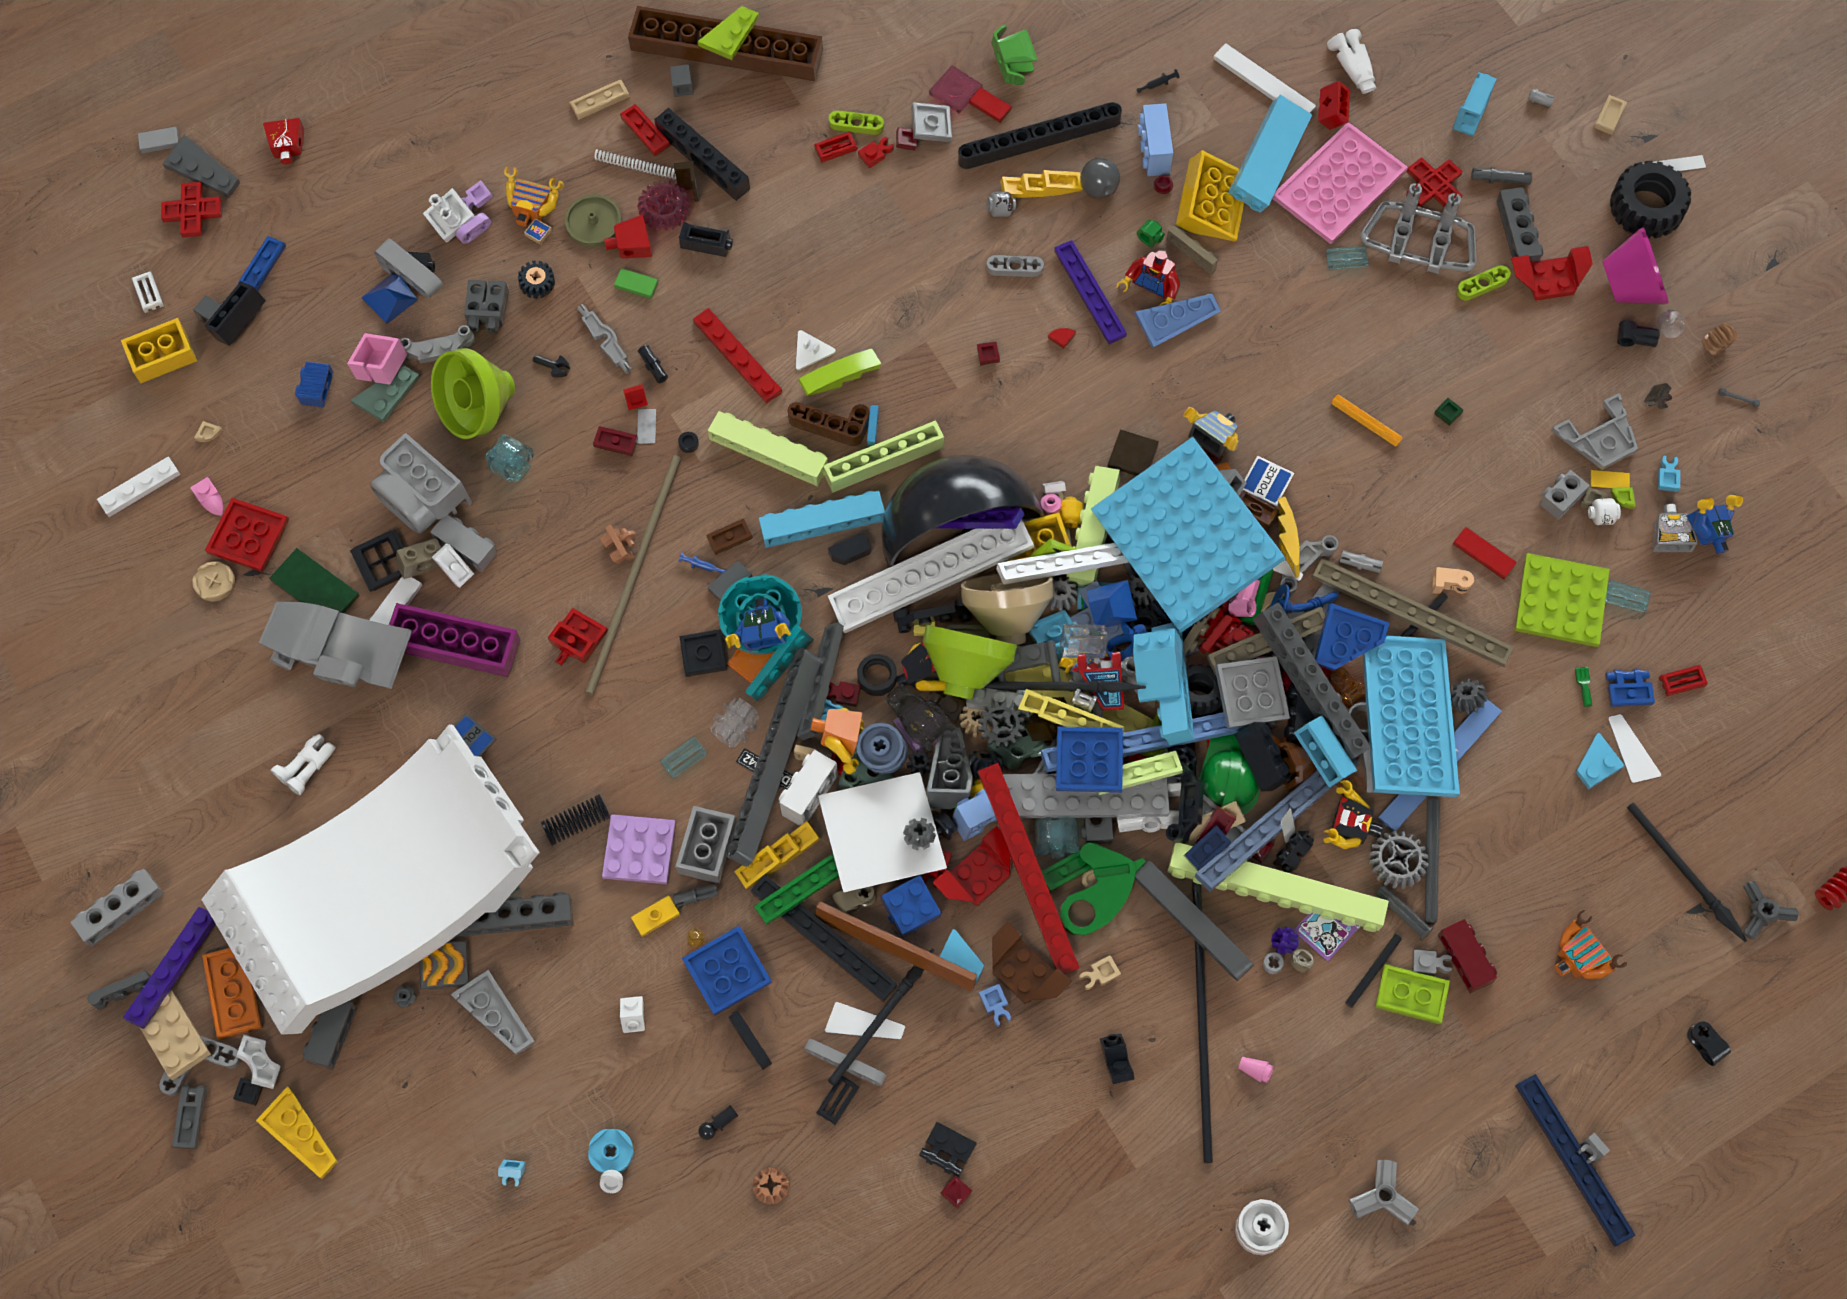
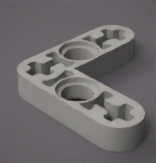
M200 1036L206 1047L209 1045L216 1047L215 1053L205 1058V1061L229 1069L239 1066L242 1059L236 1057L237 1049ZM221 1052L226 1055H231L233 1052V1056H235L234 1061L230 1060L228 1063L227 1059L220 1056ZM191 1069L183 1073L180 1078L174 1079L173 1083L176 1086L170 1089L166 1087V1084L172 1083V1080L164 1072L159 1084L160 1090L167 1096L179 1094Z

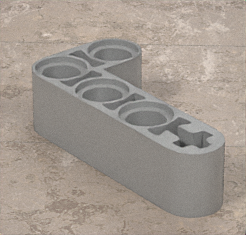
M390 238L374 251L378 263L387 273L392 274L395 272L424 297L429 299L443 286L442 281L433 272Z

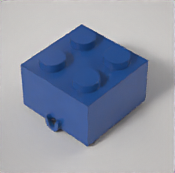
M920 875L881 896V902L889 914L888 919L891 924L894 923L901 938L934 922L941 916L937 904Z

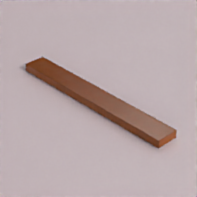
M819 902L817 905L816 917L823 923L972 992L975 988L977 979L975 973L823 902Z

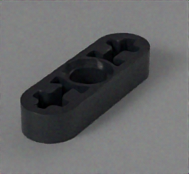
M736 1011L728 1017L760 1068L764 1070L772 1065L769 1057L740 1013Z

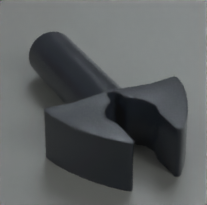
M538 355L533 357L534 363L552 369V377L567 376L566 371L558 369L559 367L570 369L569 363L563 356L560 355L556 361Z

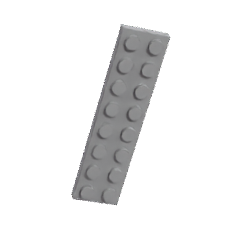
M1003 774L1020 818L1166 817L1170 814L1167 777L1122 789V793L1099 795L1098 792L1056 791V774Z

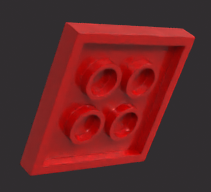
M231 498L205 551L207 554L263 573L289 518L268 509Z

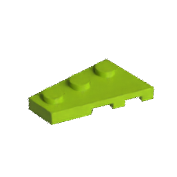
M741 6L698 41V46L732 60L757 22L759 13Z

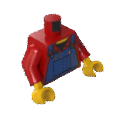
M1157 251L1156 253L1150 252L1147 257L1142 256L1133 261L1125 273L1126 277L1117 283V288L1121 283H1124L1126 289L1123 292H1126L1130 288V280L1132 279L1133 284L1166 299V301L1159 305L1162 306L1173 303L1172 300L1177 295L1180 280L1177 272H1175V263L1167 259L1166 252Z

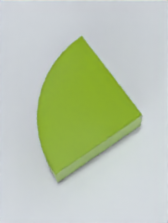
M1633 487L1611 489V495L1619 505L1628 509L1635 508Z

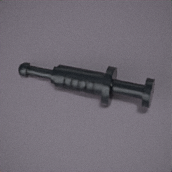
M1177 69L1174 70V73L1167 76L1165 73H1162L1161 77L1147 82L1146 86L1137 88L1136 91L1140 93L1147 88L1153 89L1164 83L1168 85V80L1175 77L1177 79L1180 78Z

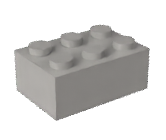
M693 806L675 866L678 874L720 884L727 861L726 851L737 822L735 815Z

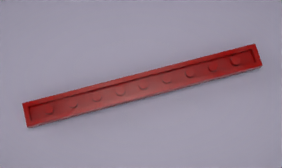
M999 763L977 771L1055 969L1058 968L1063 974L1079 969L1080 967Z

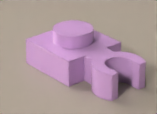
M480 180L466 191L468 196L461 199L472 210L474 205L480 208L492 199L493 195Z

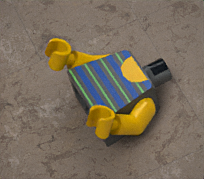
M1188 407L1183 416L1188 418L1189 422L1193 424L1188 435L1189 438L1193 437L1199 445L1218 458L1221 457L1226 448L1231 451L1237 449L1239 442L1238 435L1235 433L1237 425L1235 424L1236 419L1232 414L1228 413L1224 416L1218 411H1213L1209 414H1199L1192 407Z

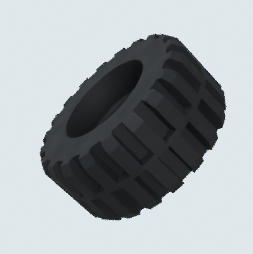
M1645 161L1644 164L1638 162L1634 166H1629L1620 175L1611 194V213L1613 217L1616 216L1615 221L1618 225L1622 224L1625 231H1631L1633 234L1644 227L1648 239L1651 236L1661 238L1662 235L1667 236L1671 234L1673 230L1679 227L1691 204V189L1688 187L1689 183L1686 178H1682L1681 172L1673 170V166L1663 165V162L1659 161L1657 163ZM1639 191L1653 192L1663 199L1666 207H1647L1637 199L1635 193Z

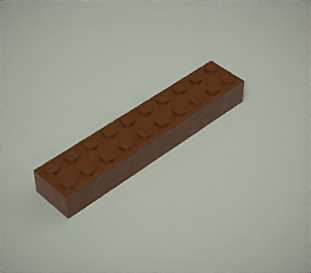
M637 6L628 35L631 51L810 81L816 80L823 53L822 36L754 25L734 58L730 60L698 46V41L724 20Z

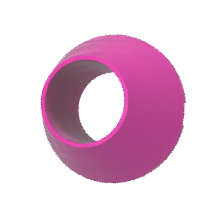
M1640 228L1602 261L1616 303L1668 304L1669 300L1648 236L1646 235L1645 228Z

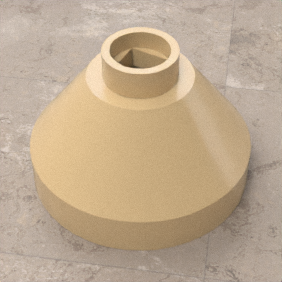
M999 574L972 578L961 584L962 603L990 634L996 635V640L1015 645L1023 644L1026 642L1025 633L1032 630L1054 596L1053 578L1050 576L1005 585Z

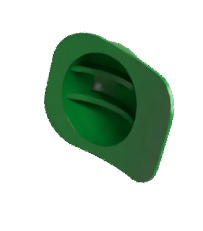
M1234 734L1210 739L1199 780L1204 782V795L1219 807L1236 801L1244 815L1256 805L1260 788Z

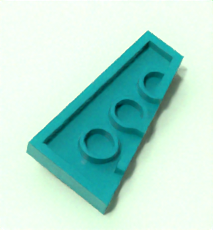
M795 624L790 631L791 635L786 636L787 643L780 644L745 692L756 701L764 697L768 689L789 668L796 651L800 648L806 649L814 640L798 625Z

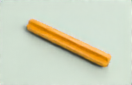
M1339 394L1333 398L1332 405L1392 445L1398 446L1402 441L1401 435Z

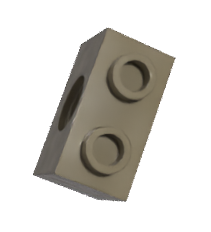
M436 538L397 550L396 564L403 579L440 568L432 558L441 549Z

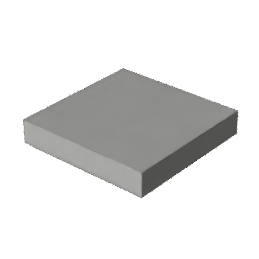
M913 102L911 105L913 139L951 142L950 107Z

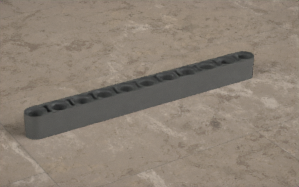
M804 648L798 649L793 656L726 851L727 858L744 867L749 866L755 858L820 666V658Z

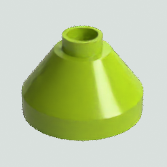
M468 348L443 353L436 360L432 370L431 393L437 414L444 426L452 434L462 439H470L488 434L494 428L509 398L515 392L514 380L507 371H502L476 351Z
M926 625L923 637L924 646L939 680L946 682L944 694L973 700L975 689L982 690L1014 662L1017 649L1015 644Z

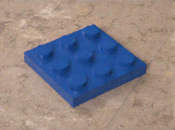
M1058 727L1056 791L1122 793L1123 728Z
M740 925L682 958L714 1016L772 983Z

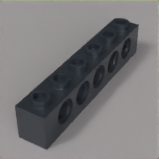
M669 107L654 119L656 127L670 144L689 161H693L696 167L734 200L737 201L750 190L749 177Z

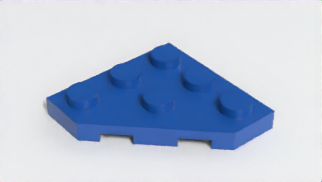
M1330 603L1327 607L1314 659L1320 667L1332 671L1383 644L1386 639L1389 622Z

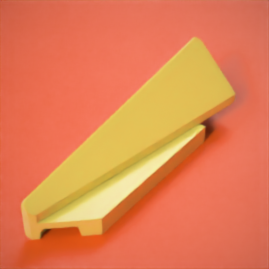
M1028 689L1025 690L1018 708L1022 711L1036 713L1038 717L1063 727L1124 728L1122 725Z

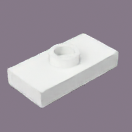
M447 543L432 556L433 560L458 588L474 575L472 570Z

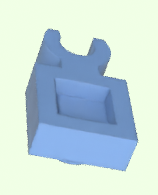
M999 984L979 992L987 1014L994 1012V1023L997 1027L1000 1026L998 1020L1000 1016H1005L1008 1022L1011 1021L1009 1012L1003 1009L1008 1006V1002Z

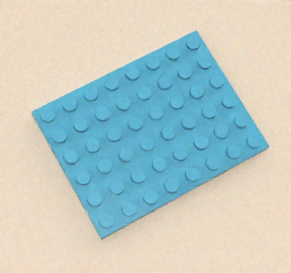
M1193 437L1091 508L1094 515L1180 633L1286 560L1283 553Z

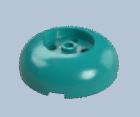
M761 574V576L750 578L747 576L738 580L727 589L719 604L718 618L722 633L725 637L734 634L744 618V613L755 609V600L760 598L766 599L768 606H773L777 611L782 612L790 621L789 631L792 630L795 624L800 627L802 607L797 593L787 582L771 575ZM740 643L741 647L737 649L749 654L765 655L774 653L780 645L748 651Z

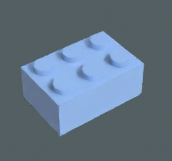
M1143 105L1142 113H1139L1138 136H1141L1142 139L1140 141V152L1144 153L1142 167L1146 169L1147 176L1170 175L1173 147L1167 105Z

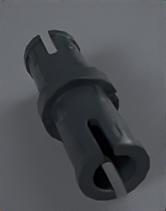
M649 345L641 346L638 349V353L644 360L646 369L651 371L657 383L666 381L668 375L660 365V359L655 357Z

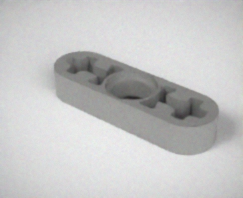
M993 255L987 260V271L994 276L1038 277L1043 273L1044 269L1043 260L1034 256ZM994 263H997V268H993ZM1018 263L1021 267L1013 270L1010 268V264ZM1033 264L1037 265V269H1033Z

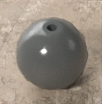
M1095 158L1087 162L1083 167L1080 183L1083 190L1089 196L1099 199L1107 198L1117 190L1120 183V173L1112 161L1105 158Z

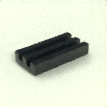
M842 1076L837 1084L832 1087L816 1114L836 1126L860 1087ZM842 1082H844L845 1086L826 1114L824 1112L825 1108ZM849 1087H852L853 1089L849 1093L848 1097L840 1107L835 1117H831L833 1112L841 1102L842 1098L848 1091Z

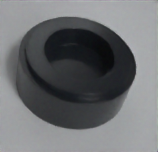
M684 432L678 438L679 448L683 452L692 453L697 450L699 441L695 433Z

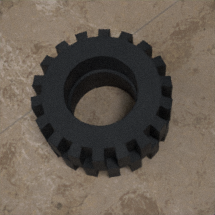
M1192 664L1189 665V668L1186 667L1192 719L1219 714V711L1223 708L1217 676L1211 669L1212 667L1208 665L1204 667L1203 664H1198V666ZM1199 690L1206 693V695H1196L1191 691Z

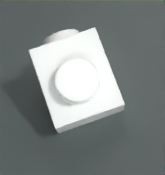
M642 996L620 998V1020L624 1033L645 1030Z

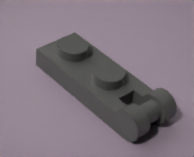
M147 971L140 972L90 993L87 1000L96 1009L102 1010L111 1001H120L125 999L128 994L141 992L151 975Z
M191 1085L182 1086L172 1147L197 1149L204 1100L207 1095L206 1086H198L197 1088H191ZM195 1097V1102H189V1098Z

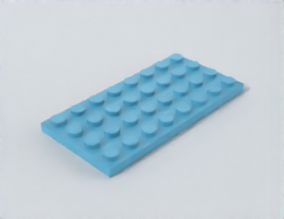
M1386 636L1383 644L1362 655L1369 745L1371 746L1370 760L1373 792L1458 797L1460 790L1446 642L1443 639Z

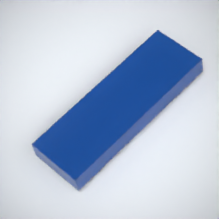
M267 236L238 281V284L242 281L253 286L258 291L284 251L285 243Z

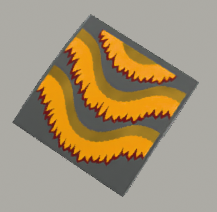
M447 942L419 961L420 990L463 987L468 983L466 942Z

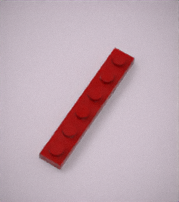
M709 308L693 318L694 324L766 404L782 393V388Z

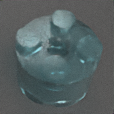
M503 434L493 449L487 452L485 458L488 460V468L491 472L513 483L512 481L518 482L527 474L531 467L528 463L530 458L533 459L534 452L526 444L512 436Z
M1058 816L1059 820L1052 821L1051 817L1037 820L1034 828L1036 854L1052 855L1054 859H1061L1067 853L1079 852L1077 820L1067 816Z

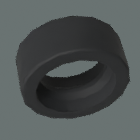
M872 654L865 657L857 669L858 683L865 693L872 696H883L889 693L897 682V669L894 662L888 656L882 654ZM872 665H882L888 669L890 677L885 684L874 686L865 679L866 669Z

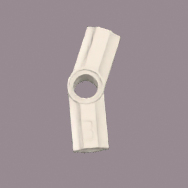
M1169 810L1170 814L1166 817H1117L1119 832L1143 829L1145 832H1156L1160 828L1167 829L1171 824H1178L1179 811Z

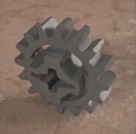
M1006 701L1003 702L1002 706L995 702L994 708L987 705L988 712H981L984 719H978V723L983 726H980L978 731L984 732L982 739L988 738L989 746L994 742L996 743V748H999L1000 744L1007 748L1008 742H1011L1013 745L1016 744L1015 737L1021 739L1022 735L1019 731H1024V726L1020 725L1024 722V718H1019L1021 711H1014V704L1007 707ZM1003 712V714H998V715H996V714H994V713ZM1011 717L1015 720L1016 728L1010 723ZM987 722L993 728L991 733L988 731ZM1005 722V727L998 728V723ZM1003 735H1007V736H1008V737H1005V738H999L1000 736H1003Z

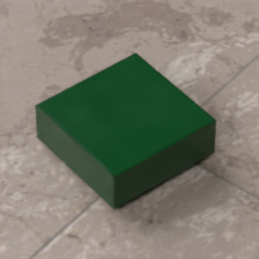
M1447 398L1435 410L1434 414L1450 426L1463 413V409Z

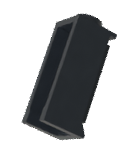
M683 222L679 235L680 248L726 257L728 250H731L733 245V239L730 238L729 230L722 231L692 225L687 222Z

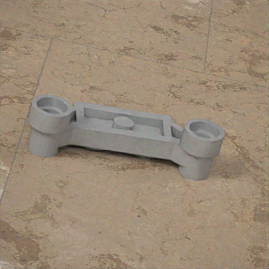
M462 325L454 335L417 343L410 341L408 338H402L400 341L407 352L405 359L415 358L422 364L437 360L445 352L472 346L475 343V336L467 325Z
M1327 535L1319 542H1309L1306 540L1300 546V572L1304 574L1321 556H1332L1337 550L1338 539L1335 536ZM1281 574L1280 586L1283 584L1288 585L1291 596L1296 591L1297 580L1291 576Z

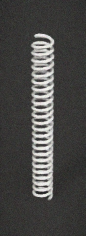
M598 149L595 151L596 161L599 160L600 162L603 161L618 166L621 165V167L625 168L628 167L629 169L632 168L633 170L636 169V171L639 170L640 172L643 170V172L650 174L654 173V175L665 176V178L668 177L673 180L676 179V176L673 178L674 168L670 177L671 167L668 169V175L666 176L667 166L665 169L664 166H661L660 170V165H658L657 172L655 173L656 163L654 167L653 163H651L648 171L649 162H647L644 171L645 161L642 164L640 160L637 169L638 159L635 161L633 158L631 161L629 157L626 166L627 156L624 158L622 155L620 159V155H618L615 163L616 154L613 156L610 153L609 156V152H607L604 161L605 151L603 153L601 150L599 151L598 159L596 158Z

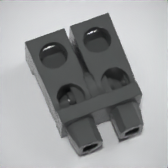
M468 280L464 316L467 326L472 332H478L480 324L486 325V331L489 333H497L499 326H503L506 299L509 295L506 282L488 281L487 285L484 280Z

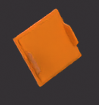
M737 649L726 664L752 683L774 653L755 655Z

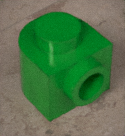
M1147 220L1137 230L1138 238L1150 248L1156 243H1160L1165 236V233L1162 232V226L1155 220Z

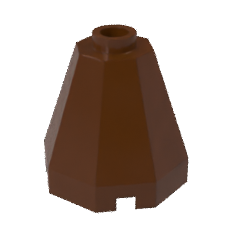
M1287 742L1278 744L1280 755L1284 763L1289 767V774L1292 780L1283 784L1286 785L1284 788L1287 790L1295 788L1317 771V768L1301 744Z

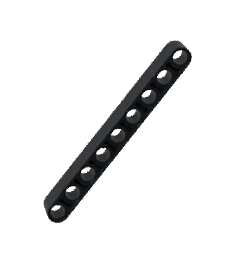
M1110 102L963 144L958 149V164L963 169H971L1114 128L1120 124L1122 108L1120 104Z

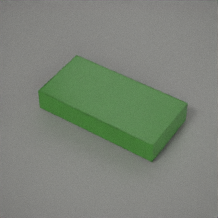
M621 268L614 287L652 299L658 285V279Z

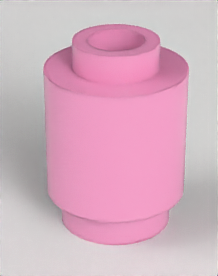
M1047 494L1041 499L1044 515L1048 516L1060 512L1061 499L1057 495Z

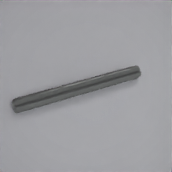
M1429 798L1427 801L1426 854H1428V859L1426 862L1429 865L1426 868L1425 922L1429 924H1435L1438 920L1440 801L1437 798Z

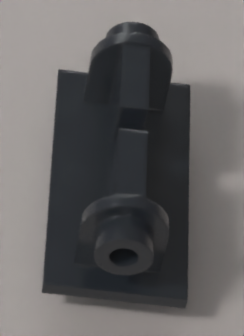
M1296 831L1289 838L1290 842L1287 846L1276 854L1277 858L1273 864L1283 865L1281 869L1284 872H1292L1301 861L1296 855L1297 852L1304 857L1313 846L1314 839L1307 835L1309 831Z

